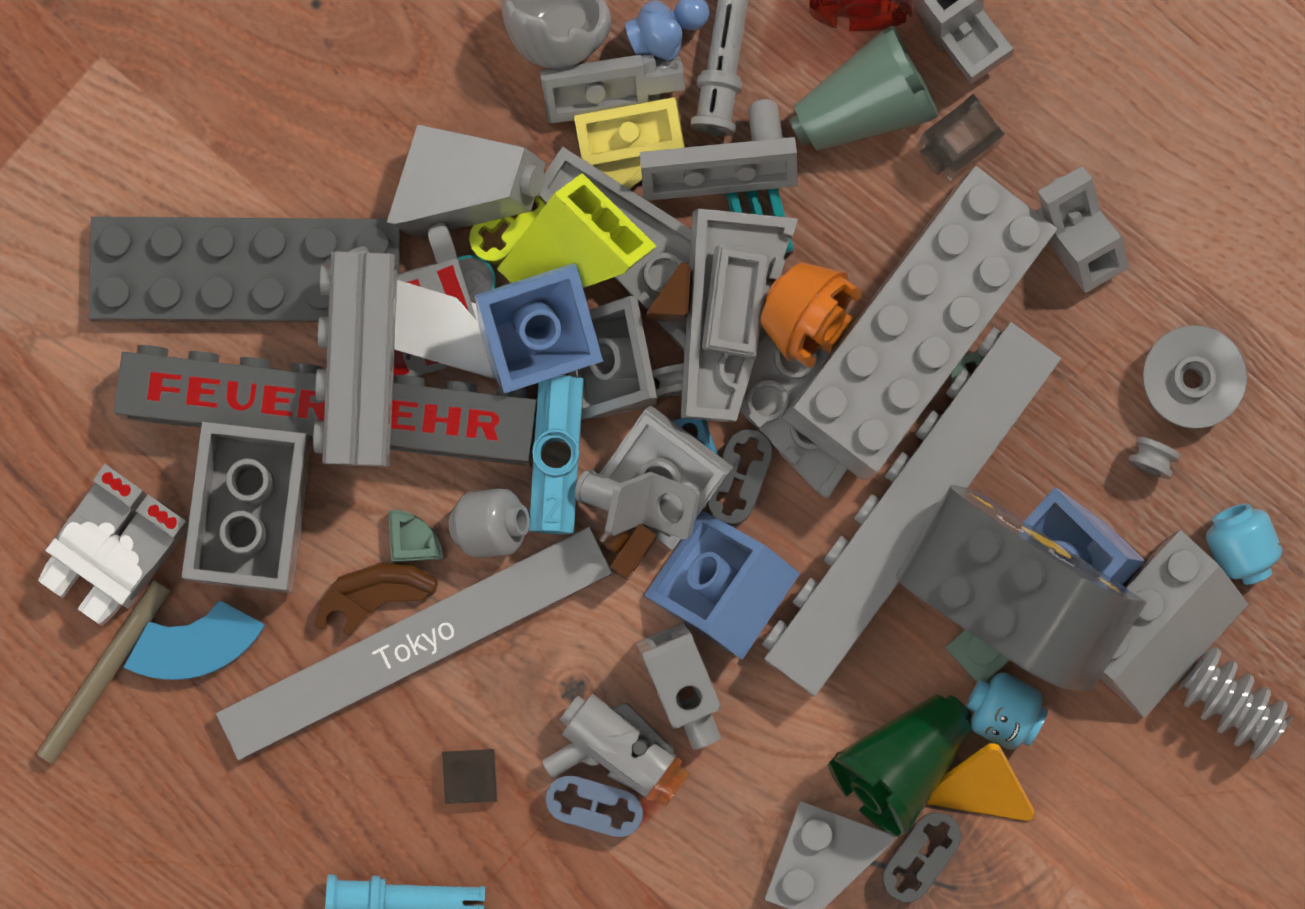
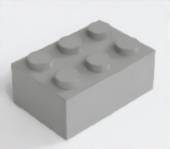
M202 422L182 571L183 579L194 583L293 594L313 442L307 434Z

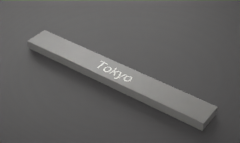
M590 527L215 714L237 759L241 761L613 575Z

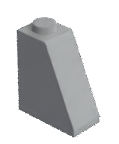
M417 125L387 223L409 236L421 238L428 236V227L430 225L445 222L450 231L531 212L534 199L543 188L546 162L524 147Z

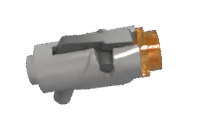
M593 693L587 701L577 696L559 720L567 726L562 736L572 743L542 760L552 778L581 761L591 766L600 763L610 771L607 775L608 777L636 790L651 803L656 799L665 807L690 774V772L680 766L683 761L673 754L674 747L630 704L622 703L612 708Z

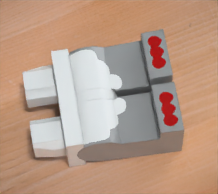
M106 464L102 466L93 481L95 483L76 511L64 524L57 538H54L45 550L52 556L46 563L38 580L62 598L65 597L79 576L89 581L94 587L78 607V610L101 626L108 622L122 605L127 609L132 606L138 597L137 595L146 587L188 533L189 525L187 521L149 494L147 495L143 490Z

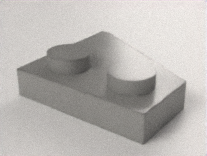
M799 801L764 900L787 909H824L893 843L895 836Z

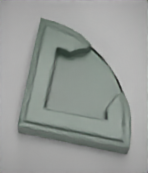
M389 510L392 563L444 560L441 543L427 523L408 512Z

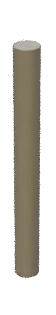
M156 580L152 581L36 754L53 765L55 764L140 638L147 623L151 622L171 590Z

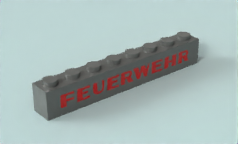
M137 345L136 353L122 351L114 414L121 419L201 428L202 422L305 433L312 440L315 422H324L325 401L316 400L317 369H322L321 366L291 363L290 371L270 369L271 361L254 357H240L239 365L219 363L220 355L202 351H189L188 359L168 357V349L151 345ZM394 375L390 450L530 466L537 402L536 399H527V390L517 389L504 394L501 387H497L496 395L476 393V385L472 383L446 381L445 389L424 387V378Z

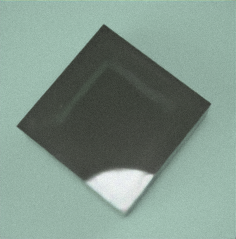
M495 749L442 752L445 804L498 801Z

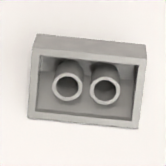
M1182 530L1170 534L1124 585L1125 588L1147 601L1100 677L1107 686L1142 718H1145L1249 605L1220 565Z

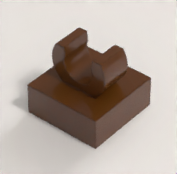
M639 524L631 537L625 532L612 536L605 533L604 529L598 538V542L617 554L610 569L628 581L657 540V535L642 524Z

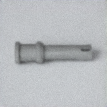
M718 0L707 70L701 71V75L697 79V86L701 89L697 116L692 117L690 122V128L699 133L713 136H732L735 134L736 125L731 121L735 96L741 93L743 84L741 77L736 74L744 35L748 0Z

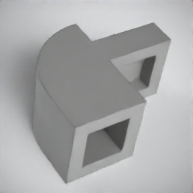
M912 0L915 10L933 42L941 52L945 50L970 84L1013 56L1012 46L983 10L984 0Z
M1083 166L1053 180L1048 186L1038 191L1042 207L1037 209L1036 212L1057 228L1049 242L1066 270L1085 293L1129 268L1123 238L1101 212L1093 178Z

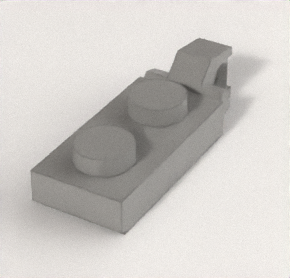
M635 55L577 64L561 69L540 70L547 120L551 124L575 120V115L660 99L661 93L685 90L684 71L680 56L673 60L665 61L664 59L655 58L654 55Z

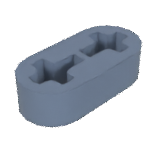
M563 776L556 779L546 793L548 811L554 818L568 824L614 837H624L637 830L642 822L643 809L640 801L635 795L622 789L577 776ZM569 784L577 785V795L593 800L591 810L573 807L570 814L562 813V803L554 800L556 791H566ZM619 798H624L628 800V810L635 812V818L633 822L624 821L621 829H615L611 826L612 818L596 812L599 802L613 806L617 804Z

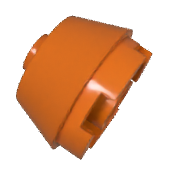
M800 262L793 266L784 276H780L770 287L765 298L766 304L761 314L760 323L788 361L796 359L804 366L811 368L814 367L816 361L813 355L820 348L830 353L847 331L853 317L847 314L846 310L851 299L856 302L862 297V291L848 281V275L845 272Z

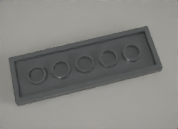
M91 217L89 319L91 321L319 323L320 316L329 317V296H323L320 293V273L322 264H331V252H349L354 248L366 246L369 253L395 254L398 257V274H400L401 231L387 223L388 219Z

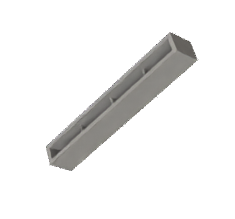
M1010 322L1003 332L993 327L976 350V353L983 357L978 367L972 374L963 368L945 393L953 399L942 416L934 410L930 413L915 434V436L923 441L911 458L902 452L884 476L892 482L891 486L881 499L871 494L854 517L861 524V527L853 538L848 541L841 536L823 561L831 566L820 583L812 578L808 580L792 602L800 608L789 625L779 620L762 643L769 650V653L763 660L813 697L817 695L899 581L895 575L950 485L965 488L970 485L1062 359L1014 323Z

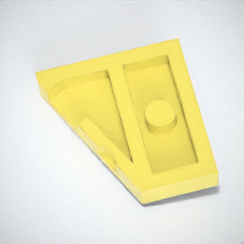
M675 97L574 116L581 158L630 190L642 181L640 152L685 148Z

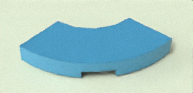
M219 600L205 617L190 625L165 627L148 622L124 668L140 675L163 680H186L204 676L221 670L239 659L258 640L267 625Z

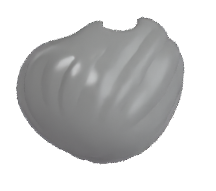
M501 0L504 26L514 47L529 62L544 68L561 69L580 63L603 44L610 32L612 19L605 0Z

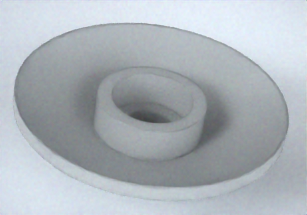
M1184 326L1168 332L1153 345L1143 367V386L1152 407L1168 422L1184 428H1206L1216 425L1229 417L1239 406L1247 385L1246 365L1237 346L1221 332L1205 326ZM1192 370L1199 375L1200 385L1198 388L1192 389L1184 384L1183 374L1185 371Z

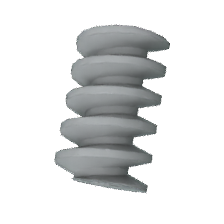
M1213 647L1197 661L1176 691L1184 687L1188 690L1183 704L1186 708L1200 700L1205 703L1200 716L1201 720L1205 721L1218 713L1221 719L1216 732L1220 735L1232 727L1237 728L1238 731L1233 742L1235 747H1239L1252 740L1254 746L1249 758L1254 761L1274 745L1291 722L1293 715L1284 719L1288 704L1282 699L1267 706L1271 696V690L1268 687L1263 686L1251 693L1254 676L1250 673H1246L1234 680L1238 669V663L1234 660H1229L1217 667L1221 657V650Z

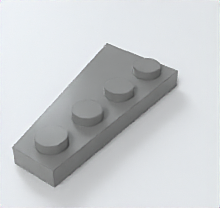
M696 209L693 211L681 418L721 422L737 421L756 357L746 358L701 350L715 247L724 245L770 254L763 301L764 308L766 304L765 298L770 287L781 276L785 264L784 255L789 239L794 234L798 221L797 218L708 209ZM760 324L759 337H760L761 331L764 330V328L762 327L761 324Z

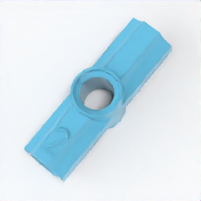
M560 375L538 382L535 440L532 450L533 472L529 532L559 535L574 534L576 513L575 488L578 481V465L580 461L583 378ZM552 442L564 443L571 450L569 462L561 468L548 467L542 461L541 456L544 448Z

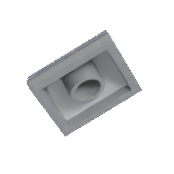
M628 296L589 310L603 361L569 372V376L584 379L581 421L646 409L649 405L656 407L657 395L637 296Z

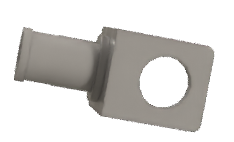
M593 470L583 472L577 482L575 498L579 502H585L608 511L605 533L614 536L639 524H645L685 540L692 536L700 492L697 489L653 472H648L620 483L599 475ZM666 493L674 494L682 502L683 515L678 522H672L662 514L660 504L662 497Z

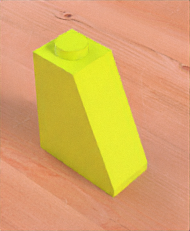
M581 173L552 195L497 270L513 283L575 263L582 287L584 288L626 273L649 255L656 245Z

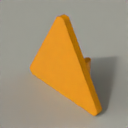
M995 743L987 744L945 774L927 802L928 805L1030 821L1034 818L1032 804L1002 749Z

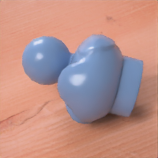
M650 0L642 6L638 17L625 22V28L636 55H654L657 58L669 61L675 59L681 50L682 28L690 31L700 29L708 21L710 11L705 0H679L674 10H671L659 0Z

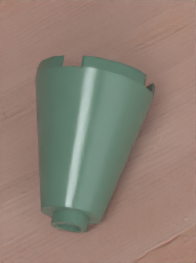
M894 26L878 33L794 105L797 116L791 118L790 123L803 146L812 143L814 148L819 151L927 123L939 117L925 82L917 67L915 68L908 55L909 51Z

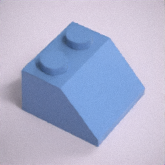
M702 510L694 522L692 536L681 540L644 596L713 643L742 660L801 573L766 545Z

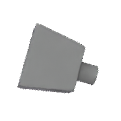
M683 622L635 642L672 728L675 729L683 726L693 750L706 747L721 739L712 713L720 710L722 707L693 637ZM685 686H693L694 695L689 700L680 701L677 696L678 691Z

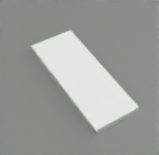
M397 280L394 349L495 379L479 329L476 303L471 302L476 316L475 319L456 297Z

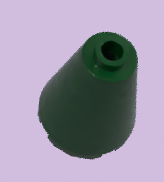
M934 694L837 752L828 763L830 774L846 797L852 792L855 793L864 804L859 811L869 821L892 836L899 837L901 834L904 835L914 825L971 733V726L968 722L971 718L970 712L956 697L948 695L945 698Z

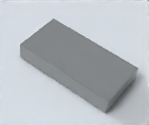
M724 245L715 247L701 350L746 358L756 357L769 253Z

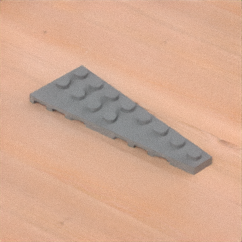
M562 146L544 174L543 188L538 197L546 205L555 192L583 173L656 245L649 255L630 270L614 277L631 296H637L638 303L647 312L679 264L688 263L690 267L692 229ZM683 320V322L656 321L685 352L686 320ZM763 330L758 340L757 355L740 412L759 432L767 437L770 444L820 496L828 499L847 468L787 423L782 417L830 353L820 348L813 355L816 358L814 367L808 368L796 359L788 361L767 332Z

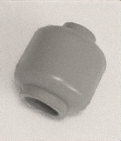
M509 489L469 491L460 497L449 516V531L452 540L456 545L460 546L464 553L473 558L513 554L520 548L524 536L528 533L530 527V517L526 507L521 504L518 497Z

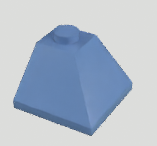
M575 263L475 295L481 336L493 376L504 394L603 361Z
M1054 487L1025 520V522L1122 586L1146 562L1108 524L1058 488Z

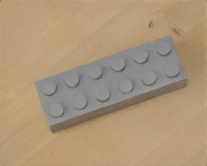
M975 165L958 182L783 415L782 419L861 480L865 481L876 474L1057 231V228Z

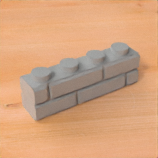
M331 252V264H322L320 293L323 296H329V317L320 316L318 323V347L327 348L326 369H317L316 400L325 401L324 422H315L313 448L314 453H323V464L390 467L398 257L395 254Z

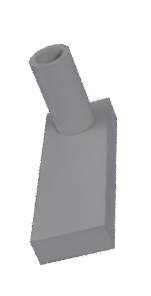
M762 99L753 102L749 106L748 115L752 141L640 152L644 199L650 201L798 186L795 137H782L777 103L772 100Z

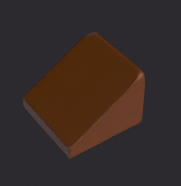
M688 263L679 264L648 309L645 320L683 322V320H686L688 315L691 269Z

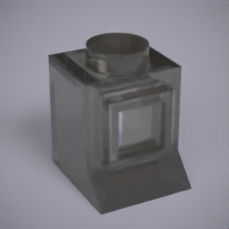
M972 94L962 104L922 134L919 142L924 148L919 153L934 174L939 175L943 172L951 182L996 148L1005 133L976 96Z

